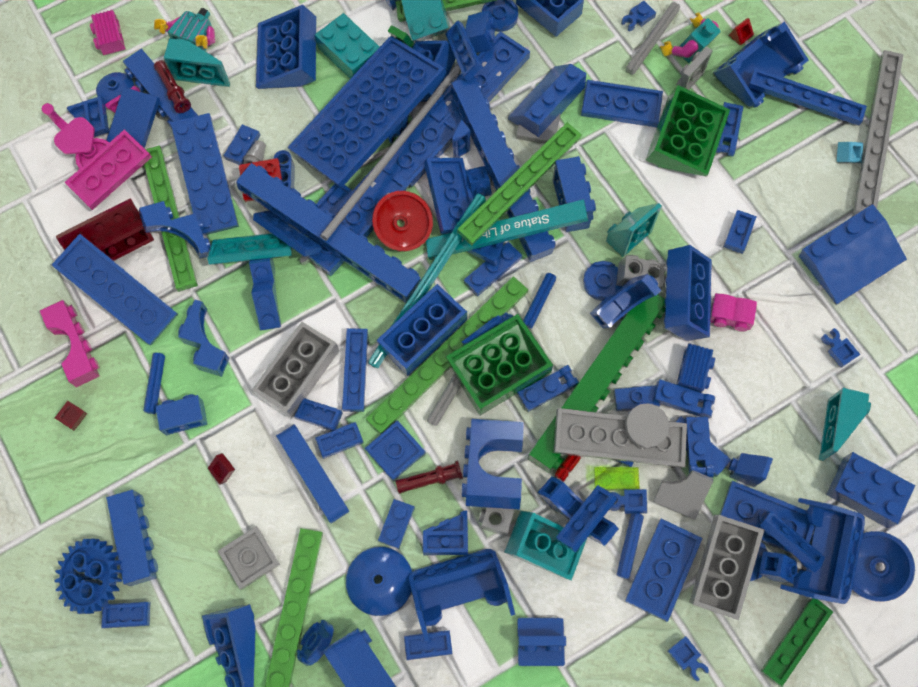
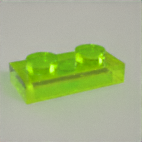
M594 467V489L597 485L607 491L640 489L639 467Z

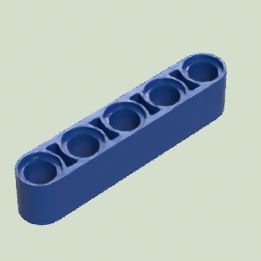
M293 424L277 434V439L329 522L332 524L350 511L296 425Z

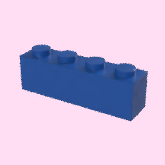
M132 489L106 497L118 559L121 561L120 569L123 570L121 573L123 584L134 586L156 579L158 564L151 552L154 549L151 537H148L149 521L143 513V507H145L143 496Z

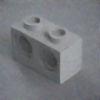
M626 255L619 262L616 285L623 287L631 278L650 273L657 280L658 287L662 289L665 264L658 263V261L652 259H640L636 255Z
M482 509L478 521L482 523L481 529L507 536L515 509ZM499 515L502 519L501 523L498 525L491 524L489 521L490 516Z

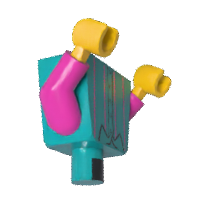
M200 8L197 14L185 11L180 17L172 21L166 22L163 19H156L154 21L155 30L159 29V32L162 34L168 32L171 39L180 38L188 40L204 51L216 41L215 30L208 19L210 12L205 8Z
M699 12L695 13L696 18H690L696 29L680 46L672 47L670 41L664 42L665 46H660L662 54L664 56L672 54L683 57L690 63L698 51L702 52L721 33L717 22L711 21L709 18L703 19Z

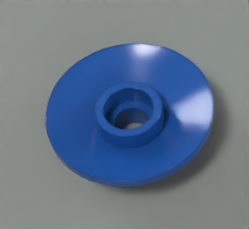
M114 72L104 76L99 81L96 93L97 96H102L105 99L106 104L121 95L123 87L130 89L135 85L127 74Z

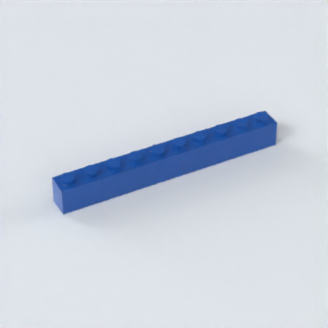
M474 76L469 81L462 78L451 82L450 93L464 123L470 129V136L497 191L520 166L515 164L513 151L507 147L505 143L506 137L503 131H500L498 128V121L496 116L492 115L490 111L489 101L482 95L480 82L476 81ZM530 189L507 211L509 218L539 211L536 200H533L530 195ZM548 231L519 238L530 262L551 255L556 246L554 237L549 235Z
M251 163L236 181L241 192L403 302H407L420 282L421 277H419L417 271L403 266L398 258L385 254L383 248L378 245H372L364 235L360 233L357 235L344 222L340 223L327 241L323 240L320 235L334 219V216L328 211L323 212L312 200H306L301 197V194L296 189L286 187L284 182L278 177H271L262 166L258 165L257 167Z

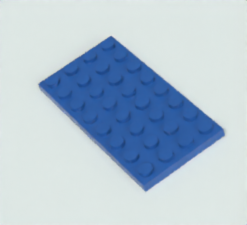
M390 35L288 146V149L342 188L447 72L441 65Z

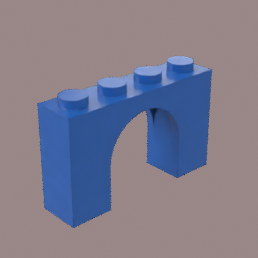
M471 420V427H467L466 440H470V446L465 445V459H469L468 464H464L463 478H467V484L462 483V497H466V506L520 510L522 478L492 476L481 468L479 461L484 455L493 451L522 452L524 422Z

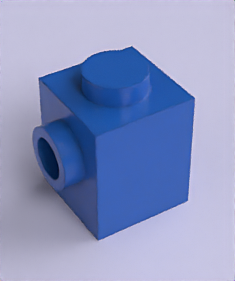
M763 551L759 574L772 581L793 584L794 577L797 575V561L785 554Z

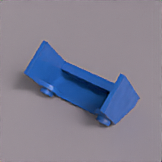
M799 498V503L810 506L806 516L809 523L815 526L812 546L825 556V560L816 573L810 568L800 570L794 577L793 586L781 584L780 589L813 599L846 604L851 596L865 518L861 513L842 507Z
M484 549L420 568L409 575L416 613L425 642L430 641L426 626L436 625L442 619L441 610L484 597L490 605L500 606L506 603L511 616L516 615L507 580L497 554L492 549Z
M357 628L323 650L345 687H396L372 651L369 644L372 642V639L365 629L362 631Z

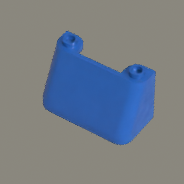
M784 21L759 34L713 73L748 107L753 106L755 108L764 102L763 98L765 97L763 92L748 88L752 72L755 68L785 77L790 73H793V75L799 73L804 69L803 65L809 60Z

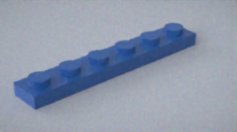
M757 68L752 72L748 84L750 89L858 126L863 121L867 107L866 105Z

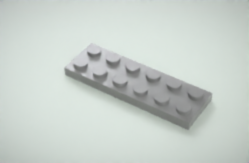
M558 408L556 410L553 453L683 468L685 467L687 423L669 421L670 428L666 439L655 447L643 448L636 443L634 444L628 438L624 425L627 416Z

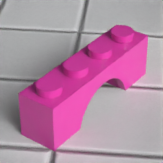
M61 300L40 310L45 326L54 335H67L70 338L71 349L69 355L61 363L68 382L77 388L100 377L97 371L100 368L99 364L90 354L92 347L87 339L84 340L82 334L85 331L81 323L76 321L75 317L78 315L73 305L69 306L64 300Z

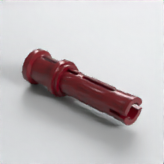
M164 60L157 61L154 64V68L167 89V97L173 102L175 112L184 113L188 111L191 107V102L184 96L183 88L177 85Z
M457 460L454 464L443 467L439 465L435 467V470L395 481L397 490L401 494L435 483L443 485L446 481L456 478L461 480L463 476L459 461Z

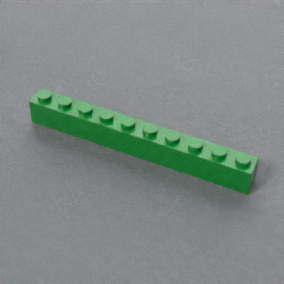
M657 294L643 301L627 313L566 400L562 409L587 412L598 411L599 407L596 405L600 400L605 401L611 392L608 389L611 383L616 385L622 376L620 370L623 366L625 368L629 366L633 360L631 354L634 350L637 352L640 350L645 342L642 340L645 334H651L656 326L654 324L656 318L661 319L666 312L664 307L665 298ZM556 416L528 455V460L547 473H550L552 469L557 470L563 462V459L560 458L563 454L553 453Z

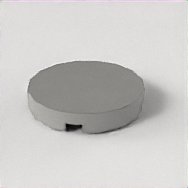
M649 403L640 404L631 409L624 424L625 432L630 441L643 448H652L661 444L668 436L670 428L665 412L658 406Z

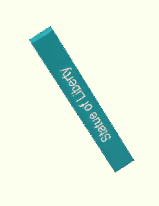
M583 199L497 221L473 245H470L462 238L452 255L588 221L585 201ZM451 233L426 240L427 253L430 260L435 259Z

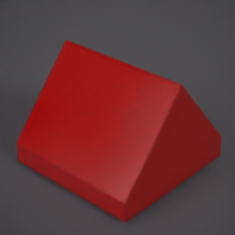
M746 18L729 34L739 45H742L754 35L750 19Z

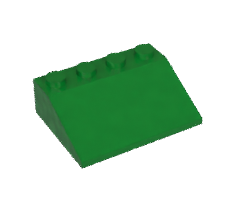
M677 85L667 98L645 160L664 169L707 177L730 109Z
M519 314L446 356L463 390L480 416L552 372L553 368L552 362Z

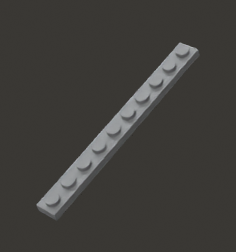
M884 50L881 54L852 217L872 204L876 208L878 205L904 54Z

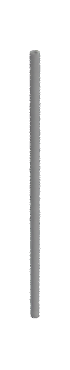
M458 63L322 232L320 237L323 240L327 241L460 73L461 70Z

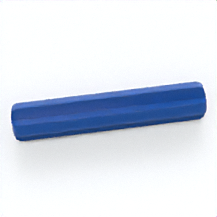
M547 273L523 320L529 329L533 328L556 281L554 274Z
M153 353L143 409L147 414L156 413L155 406L158 405L165 361L163 353Z
M631 513L617 570V576L624 579H629L644 520V516L640 513Z

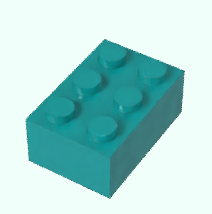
M344 13L315 34L318 49L349 79L354 76L380 47Z

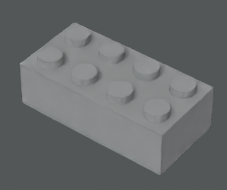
M301 322L252 388V392L257 398L292 419L302 400L309 395L340 350L337 343L306 323Z
M714 515L689 603L739 620L764 529L721 515Z

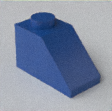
M741 453L736 458H732L728 468L731 470L729 477L751 487H756L766 480L773 458Z

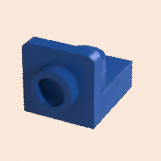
M485 166L466 170L473 199L476 194H481L484 197L492 195L490 178Z

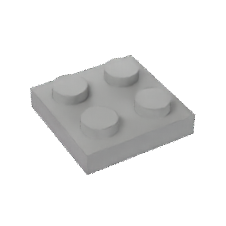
M706 46L702 52L698 51L694 55L692 63L690 65L686 64L681 70L680 75L682 76L676 85L690 90L705 73L713 50Z
M257 526L218 550L240 590H243L280 565Z

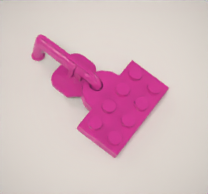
M45 103L41 108L42 112L61 129L54 137L55 145L64 154H76L75 159L79 170L67 179L65 183L91 210L96 208L152 158L150 153L125 130L109 143L104 139L94 138L95 129L85 118L78 117L67 124L57 114L51 104Z

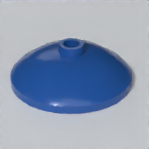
M880 531L863 533L852 590L866 599L878 602L891 601L906 593L914 581L916 571L913 555L906 544L889 533ZM879 563L885 565L883 571H878L877 565Z
M387 547L367 549L360 553L349 566L346 575L348 596L352 603L366 614L373 616L392 614L403 607L412 593L409 582V575L412 573V569L405 557L396 550ZM378 575L382 576V582L376 584L374 578Z

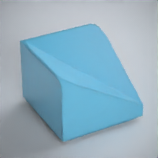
M838 142L837 162L862 163L863 143Z

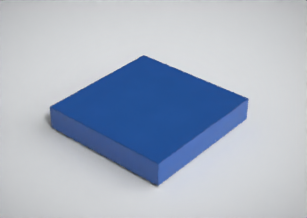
M398 420L365 447L368 454L392 481H395L426 454V451Z

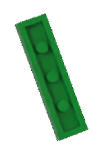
M810 598L760 672L779 687H783L833 611L818 599Z

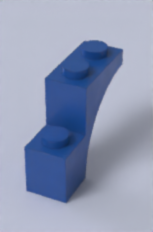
M164 201L139 208V215L146 233L163 231L175 234L186 240L195 249L199 259L208 257L210 243L208 238L203 237L202 231H204L202 221L201 219L197 220L195 214L173 219L171 209L165 206Z
M273 258L250 260L249 266L253 279L252 297L260 331L280 328L281 320L277 303Z
M648 274L631 278L617 293L607 296L590 312V315L603 329L610 328L631 309L643 301L656 296L661 289L658 287L657 280Z
M194 300L187 310V318L184 324H181L178 337L184 344L199 348L193 357V364L198 370L222 377L230 358L225 351L216 348L208 341L204 327L207 308L202 301Z
M552 476L537 492L551 509L564 515L568 521L584 503L563 481ZM603 517L588 537L605 546L619 528L613 522Z

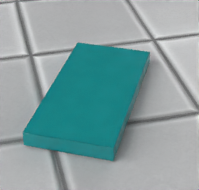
M272 233L215 239L212 241L207 259L210 265L292 256L293 248Z

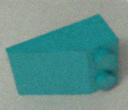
M402 0L412 41H423L446 33L451 28L442 0Z
M169 38L164 60L174 80L230 87V81L222 61L188 40Z
M657 203L639 207L632 213L630 211L627 212L618 225L613 224L608 229L606 242L624 257L652 233L662 205Z
M842 388L828 399L819 453L820 461H824L838 452L864 417L868 415L871 408V402H868L869 394Z
M520 510L504 553L572 581L586 540L575 553L556 538L564 527L533 512Z

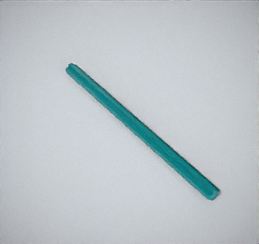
M475 195L392 325L427 294L463 238L457 233V229L486 202V198L483 195ZM378 345L368 360V363L374 368H379L387 356L380 345Z

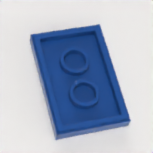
M123 87L106 141L110 143L125 130L145 149L160 98Z

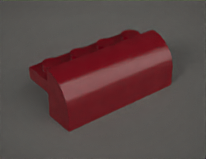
M131 198L56 235L57 241L65 250L81 234L113 261L154 241L152 233L145 232L139 211Z

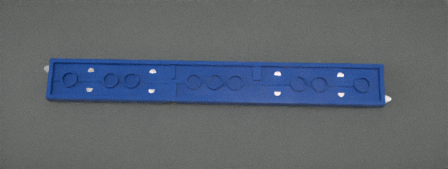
M501 31L495 36L492 49L482 51L478 55L482 68L474 75L475 80L481 84L483 97L487 98L489 102L530 58L528 46L523 47ZM462 73L454 81L464 78ZM451 85L445 90L342 221L349 225L351 231L357 235L360 233L367 238L373 231V211L377 203L385 195L395 191H406L409 187L412 188L426 173L425 159L439 158L452 144V137L460 121L463 119L450 93ZM369 173L331 213L334 217L342 209V207L353 195V193L357 190V188L361 185V183L365 180V178L369 175ZM322 246L319 254L305 257L302 255L300 258L301 265H306L313 261L328 276H332L345 262Z

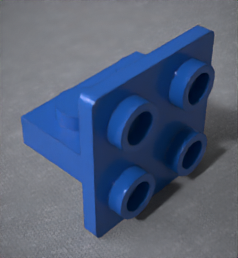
M518 618V665L564 666L566 636H564L563 618Z

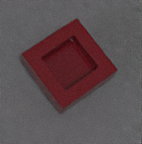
M67 401L55 416V419L75 431L88 413Z
M223 453L216 455L207 468L219 485L226 483L235 471V468Z

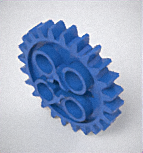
M100 539L76 541L75 546L68 547L70 553L62 554L65 560L58 561V564L62 567L60 570H55L57 574H60V578L55 579L56 583H60L56 591H62L59 600H65L63 606H70V611H77V614H93L94 612L102 611V607H108V600L115 599L113 591L120 590L116 583L122 582V579L117 577L118 574L123 572V570L117 569L121 561L115 560L118 552H111L113 546L107 545L106 541H100Z

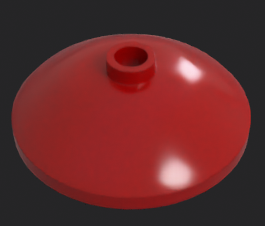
M395 191L385 195L377 203L372 215V226L375 235L383 245L395 251L407 252L417 249L429 238L433 227V217L429 206L420 196L409 191ZM397 221H402L404 226L399 227Z

